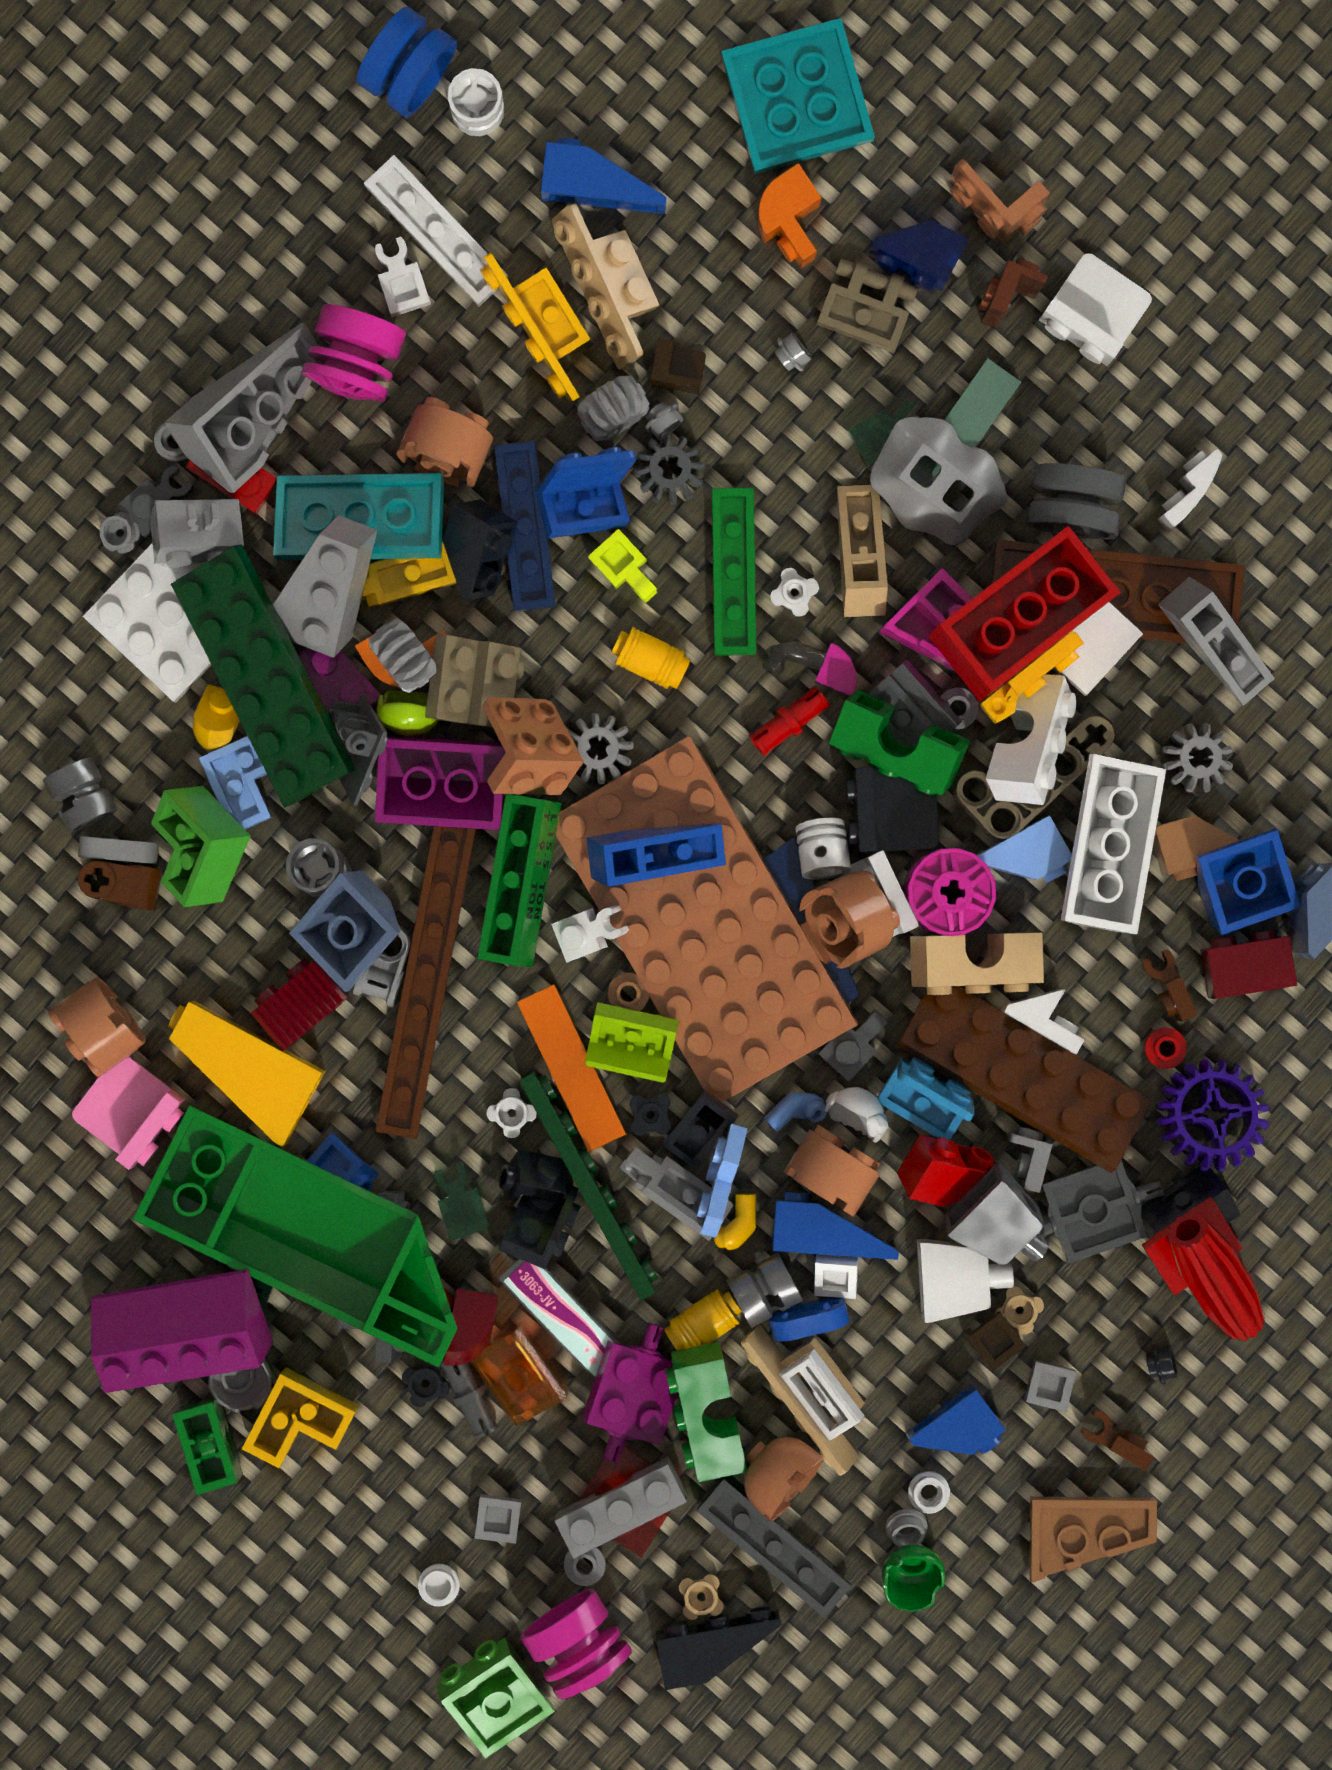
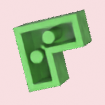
M204 786L164 790L151 822L153 827L174 848L161 883L183 907L223 902L251 835Z

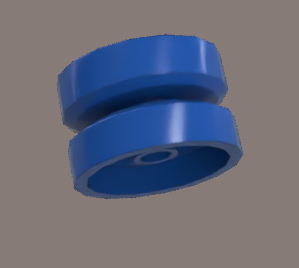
M409 6L399 10L383 27L366 53L356 78L357 84L374 97L388 91V106L404 118L411 117L429 98L447 71L457 48V41L440 28L426 33V18Z

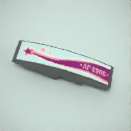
M518 1258L498 1279L595 1379L607 1341L621 1343L587 1306L585 1307L559 1277L556 1278L547 1267L544 1270Z

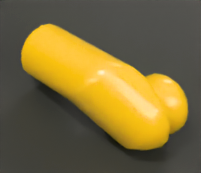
M735 1194V1218L727 1226L720 1227L717 1237H713L717 1247L726 1248L729 1251L738 1249L755 1232L756 1194Z

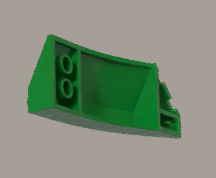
M189 1105L133 1220L236 1270L248 1269L251 1277L439 1367L457 1331V1326L418 1214Z

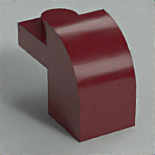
M457 1289L452 1312L457 1331L445 1354L444 1365L456 1366L466 1364L476 1359L487 1348L493 1333L498 1295Z

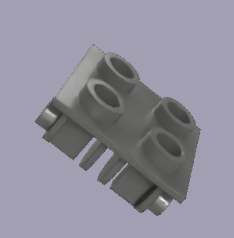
M364 694L360 695L357 704L347 701H336L331 705L328 712L356 768L355 771L339 779L352 804L355 806L358 805L362 793L368 790L372 780V768L377 756L382 755L387 744V732Z

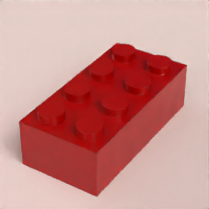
M1067 526L940 623L928 637L978 701L981 702L1121 592L1072 529Z

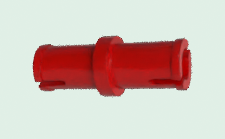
M816 686L810 688L811 690L787 708L781 706L776 710L777 715L754 733L748 735L754 747L760 750L759 752L763 757L791 735L798 736L803 732L801 727L830 707L829 702Z

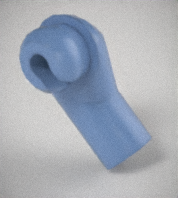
M791 1092L764 1119L779 1132L792 1118L820 1122L827 1114L825 1111L826 1105L824 1100L814 1093Z

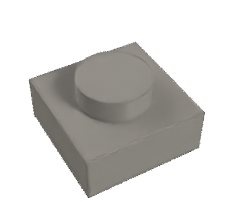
M1034 1359L1024 1400L1028 1403L1067 1412L1076 1371L1071 1368Z
M480 1494L474 1539L516 1544L522 1499Z

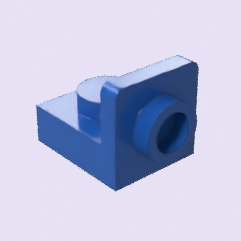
M333 1133L325 1139L307 1160V1162L370 1191L373 1181L379 1175V1172L374 1167L365 1163L339 1136Z

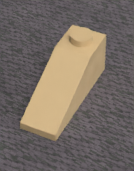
M871 485L837 486L844 617L885 616L888 583L880 495Z

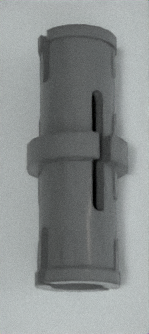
M442 1361L440 1367L443 1368L456 1395L453 1401L456 1407L461 1406L474 1434V1439L485 1436V1432L479 1422L480 1418L483 1419L489 1434L497 1430L499 1426L495 1422L483 1397V1394L486 1393L482 1384L477 1385L468 1363L457 1365L460 1371L457 1373L454 1366L444 1365V1361Z

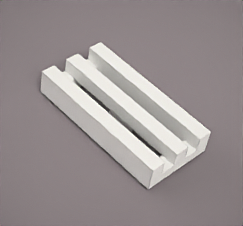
M815 1349L780 1372L781 1378L829 1441L863 1419L864 1414ZM798 1372H800V1374L803 1376V1378L814 1391L813 1395L806 1387V1385L803 1383V1381L800 1379V1377L797 1375ZM821 1405L827 1408V1410L836 1420L838 1425H835L833 1423V1421L830 1419V1417L827 1415V1413L824 1411Z

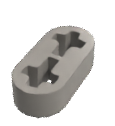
M80 836L78 857L157 864L159 843Z

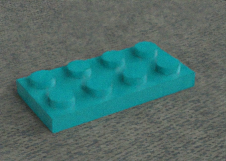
M442 473L277 476L273 556L277 561L303 560L319 534L340 515L377 529L371 559L441 558L444 477Z

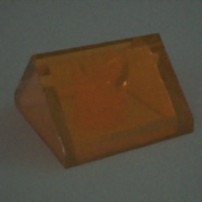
M522 1321L491 1341L481 1355L470 1361L515 1426L559 1404L568 1397L569 1388Z

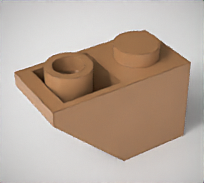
M1189 816L1157 825L1153 846L1162 876L1174 874L1175 881L1197 876L1196 856L1240 840L1197 816Z

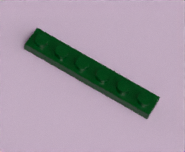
M533 1071L520 1078V1084L640 1300H643L654 1294L655 1287L652 1282L658 1280V1276L647 1257L639 1260L632 1247L638 1243V1240L628 1222L625 1221L620 1224L612 1209L617 1207L618 1204L607 1184L599 1187L592 1175L598 1168L587 1148L581 1151L577 1148L572 1136L578 1132L566 1111L559 1115L551 1101L558 1096L548 1077L544 1075L539 1078L537 1073Z

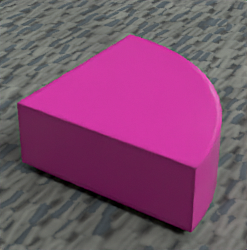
M831 643L815 682L850 696L856 691L857 685L854 665L845 651Z

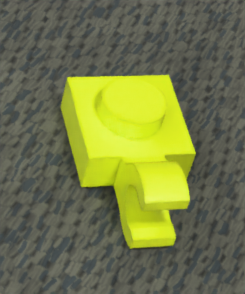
M619 529L588 556V559L616 589L626 581L645 604L658 593L656 591L657 588L639 570L647 562V559Z

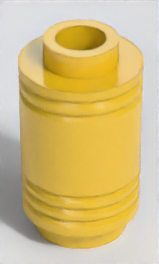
M632 627L629 634L621 631L611 651L612 654L618 656L615 662L616 665H620V667L640 677L663 686L665 689H668L669 686L675 689L678 688L691 659L684 656V651L670 646V644L645 632H641L639 629L636 630L635 627Z
M717 1288L710 1295L705 1296L685 1309L683 1313H679L675 1318L670 1319V1325L664 1330L677 1351L710 1344L730 1331L731 1328L740 1324L737 1315L742 1313V1310L730 1291L722 1294Z

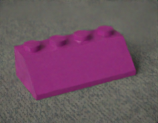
M248 1269L93 1296L91 1299V1358L104 1393L259 1368L273 1343Z

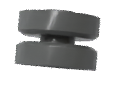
M1062 463L1037 464L1035 466L1032 488L1039 494L1049 498H1039L1029 504L1026 525L1053 534H1058L1069 526L1078 538L1115 539L1118 537L1121 516L1112 508L1104 505H1114L1124 499L1127 478L1112 471L1094 467Z

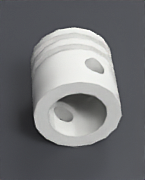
M819 818L805 821L796 826L797 844L800 845L798 846L800 867L803 878L811 880L829 879L845 875L851 871L848 843L845 840L844 820L840 818Z

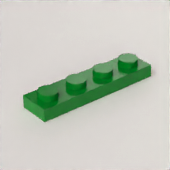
M712 488L714 656L756 655L754 488Z

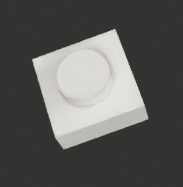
M817 1254L814 1296L856 1299L858 1257Z

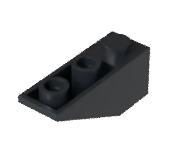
M762 1606L748 1609L745 1611L746 1616L729 1618V1614H719L706 1617L704 1619L705 1623L688 1626V1621H675L665 1624L663 1626L664 1630L656 1631V1641L665 1690L709 1682L782 1625L779 1610L771 1611L770 1607Z

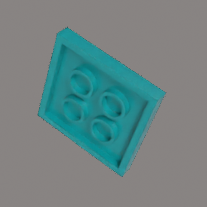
M842 18L721 51L722 61L754 175L874 142V132Z

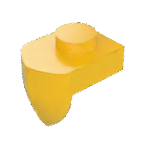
M207 684L194 713L193 732L201 747L207 753H211L230 744L240 720L224 689Z

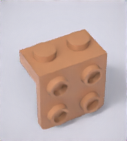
M961 159L955 165L950 179V184L952 185L950 192L954 199L965 209L970 206L980 217L977 222L982 231L992 240L997 237L1003 245L1019 231L1023 236L1029 233L1042 220L1041 216L1047 210L1044 204L1050 192L1040 181H1037L1007 208L965 160Z
M488 697L483 704V709L506 752L487 780L493 794L561 795L584 760L554 704L546 699Z

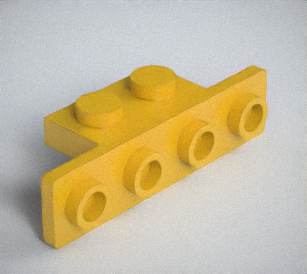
M488 253L481 258L485 266L479 269L484 280L492 291L497 288L500 289L507 303L502 305L504 312L514 327L521 324L529 336V339L524 341L533 359L537 363L543 360L550 370L551 375L546 377L556 396L559 399L566 396L569 402H573L580 396L558 360L589 341L588 334L547 268H544L513 288L492 253Z

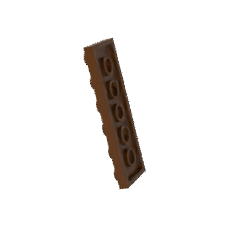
M997 539L995 541L991 584L1044 544ZM1087 549L1121 592L1109 603L1143 633L1139 638L1140 640L1188 644L1158 605L1188 577L1193 578L1212 590L1239 628L1245 565Z
M952 986V994L927 995L926 990L896 1045L1110 1173L1118 1168L1152 1101L972 993H965V989L960 986Z

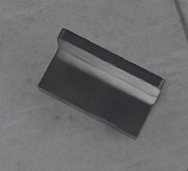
M1197 1167L1163 1191L1164 1196L1151 1199L1141 1206V1216L1155 1234L1175 1222L1178 1216L1182 1217L1191 1208L1199 1205L1209 1197L1214 1200L1227 1224L1240 1215L1228 1188L1210 1167L1207 1171H1201Z

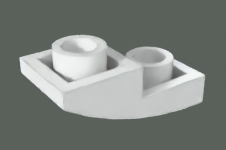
M1218 449L1209 456L1201 451L1183 466L1188 473L1178 481L1189 494L1185 495L1182 490H1179L1161 505L1166 513L1157 519L1167 532L1173 529L1192 511L1207 491L1222 458V454Z

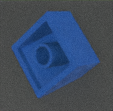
M1276 828L1196 856L1198 887L1208 920L1221 935L1301 907L1279 832Z

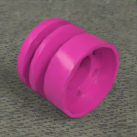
M332 304L322 305L314 331L318 336L330 342V346L309 347L308 355L324 363V365L306 362L303 365L301 374L334 394L354 400L385 402L388 390L372 380L391 382L393 374L377 364L378 359L392 361L399 359L406 332L386 320L355 309Z
M959 848L935 850L920 857L908 870L903 884V893L918 925L923 930L939 936L964 935L979 928L991 915L996 900L995 880L988 865L974 853ZM950 880L955 881V888L961 890V896L953 898L952 904H948L947 896L940 893L941 887L949 886Z
M594 1589L582 1591L553 1607L528 1626L520 1636L534 1662H541L555 1657V1660L545 1670L544 1678L549 1682L558 1680L553 1686V1692L561 1700L595 1687L607 1679L632 1653V1649L626 1640L615 1642L621 1635L618 1626L597 1630L607 1618L608 1610Z

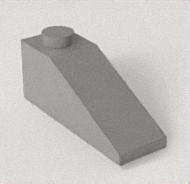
M1188 577L1158 604L1179 634L1241 705L1247 704L1275 679L1214 592Z

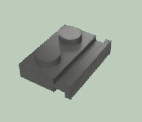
M905 660L868 693L895 706L889 722L890 731L893 737L904 745H918L921 735L932 723L952 731L962 722L908 660Z

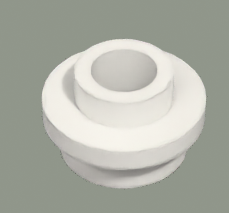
M924 1471L917 1474L911 1480L908 1487V1497L911 1504L918 1511L932 1514L946 1506L950 1497V1488L945 1478L939 1473ZM930 1484L936 1487V1494L932 1498L927 1499L922 1497L921 1490L925 1485Z

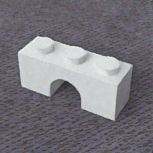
M1045 674L1042 677L1047 684L1027 699L1023 693L1018 695L1015 713L1010 716L1016 729L1032 732L1026 739L1015 744L996 743L986 776V781L995 800L1044 805L1048 789L1051 790L1055 784V763L1058 753H1063L1065 749V728L1068 718H1072L1076 710V696L1074 693H1071L1065 676Z

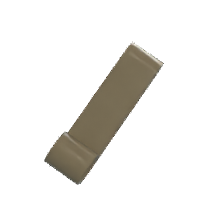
M1094 716L1082 720L1066 734V745L1063 753L1072 760V770L1067 776L1056 773L1054 787L1051 790L1048 789L1044 805L995 800L986 781L987 775L980 771H970L958 777L953 786L954 799L990 838L997 840L1010 838L1024 828L1087 769L1090 754L1102 755L1109 749L1114 740V729L1106 719ZM1086 727L1089 730L1096 727L1099 728L1101 733L1097 738L1100 741V745L1095 742L1086 746L1081 752L1069 745L1068 742L1070 740L1076 746L1087 738ZM1081 754L1087 756V758L1084 760ZM968 779H976L983 785V797L977 802L969 801L963 794V785ZM997 809L1006 810L1012 818L1011 827L1004 833L995 830L991 824L992 814Z

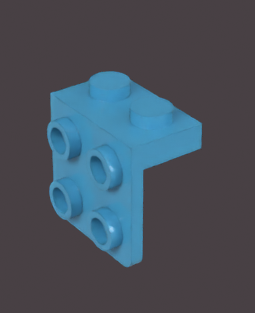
M901 1057L877 1098L883 1106L937 1138L944 1137L950 1140L962 1120L971 1121L975 1114L973 1098L968 1096L971 1091L951 1078L946 1083L934 1076L935 1069L916 1057H913L911 1061Z

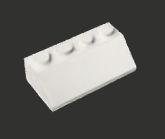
M1097 754L1089 755L1061 915L1062 921L1115 932L1138 933L1166 769Z

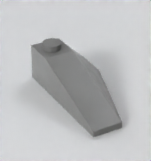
M300 323L193 396L164 422L184 455L228 492L234 493L263 467L269 456L266 451L277 433L282 434L288 423L285 420L296 399H302L312 382L301 374L304 363L322 364V362L315 360L307 353L309 347L319 345L305 323Z

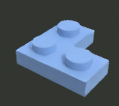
M248 736L199 758L218 802L245 830L273 818L256 779L267 775Z
M731 1124L726 1139L718 1137L705 1179L713 1182L710 1194L702 1193L696 1215L697 1217L704 1218L700 1234L714 1238L718 1235L724 1218L731 1185L739 1166L748 1128Z

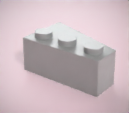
M338 515L319 534L273 604L292 642L334 658L351 640L377 529Z

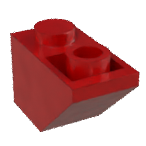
M920 1134L898 1169L897 1175L909 1199L946 1207L959 1201L995 1163L993 1156L982 1147L973 1146L971 1148L956 1144L944 1137L936 1139Z

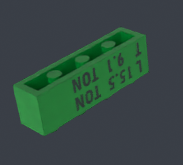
M506 794L477 959L512 966L533 967L561 803Z

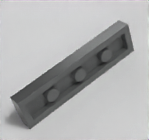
M725 1477L721 1478L697 1507L699 1514L824 1618L827 1617L852 1587L848 1580L776 1520L771 1522L762 1515L748 1500V1497Z

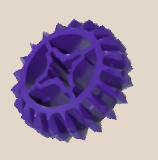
M1202 1059L1199 1062V1072L1192 1063L1184 1066L1186 1078L1178 1072L1170 1076L1176 1088L1168 1085L1162 1087L1161 1093L1169 1098L1170 1101L1157 1102L1156 1109L1168 1112V1116L1158 1118L1156 1125L1161 1127L1169 1125L1170 1131L1163 1134L1161 1140L1163 1142H1168L1173 1138L1178 1144L1172 1147L1170 1151L1173 1156L1178 1155L1183 1150L1187 1151L1184 1158L1185 1165H1192L1198 1156L1200 1157L1199 1168L1201 1171L1209 1169L1212 1159L1218 1172L1224 1171L1227 1165L1226 1158L1233 1167H1237L1242 1164L1240 1153L1247 1158L1255 1155L1254 1148L1249 1142L1257 1145L1264 1142L1265 1138L1255 1129H1266L1269 1127V1121L1258 1118V1114L1269 1111V1105H1257L1255 1099L1261 1097L1264 1094V1090L1258 1088L1251 1092L1248 1086L1253 1083L1255 1077L1250 1074L1240 1080L1238 1078L1241 1073L1240 1065H1234L1226 1073V1061L1219 1059L1216 1061L1212 1071L1209 1060ZM1201 1083L1202 1093L1199 1094L1197 1109L1181 1113L1182 1102L1186 1093L1193 1085ZM1214 1083L1220 1084L1233 1092L1240 1104L1225 1102L1220 1095L1219 1088H1215ZM1209 1109H1212L1213 1112H1220V1114L1229 1112V1114L1215 1121L1217 1125H1214V1121L1211 1118H1196ZM1237 1118H1243V1127L1240 1135L1234 1143L1224 1148L1223 1138L1227 1136L1226 1126L1228 1122ZM1184 1125L1200 1128L1204 1132L1206 1142H1210L1211 1148L1196 1142L1188 1134Z

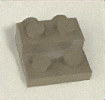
M436 634L433 660L436 664L437 673L430 678L425 718L494 729L483 709V704L488 697L514 698L516 681L520 680L524 673V662L520 658L521 648L489 641H476L451 635Z

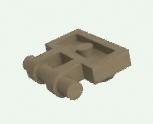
M841 258L835 274L851 279L849 286L844 288L834 283L831 284L817 325L895 353L910 313L895 307L897 297L913 302L919 287L904 282L905 277L895 273L891 277L869 269L870 264L858 260L856 264ZM862 284L886 292L883 301L859 293Z

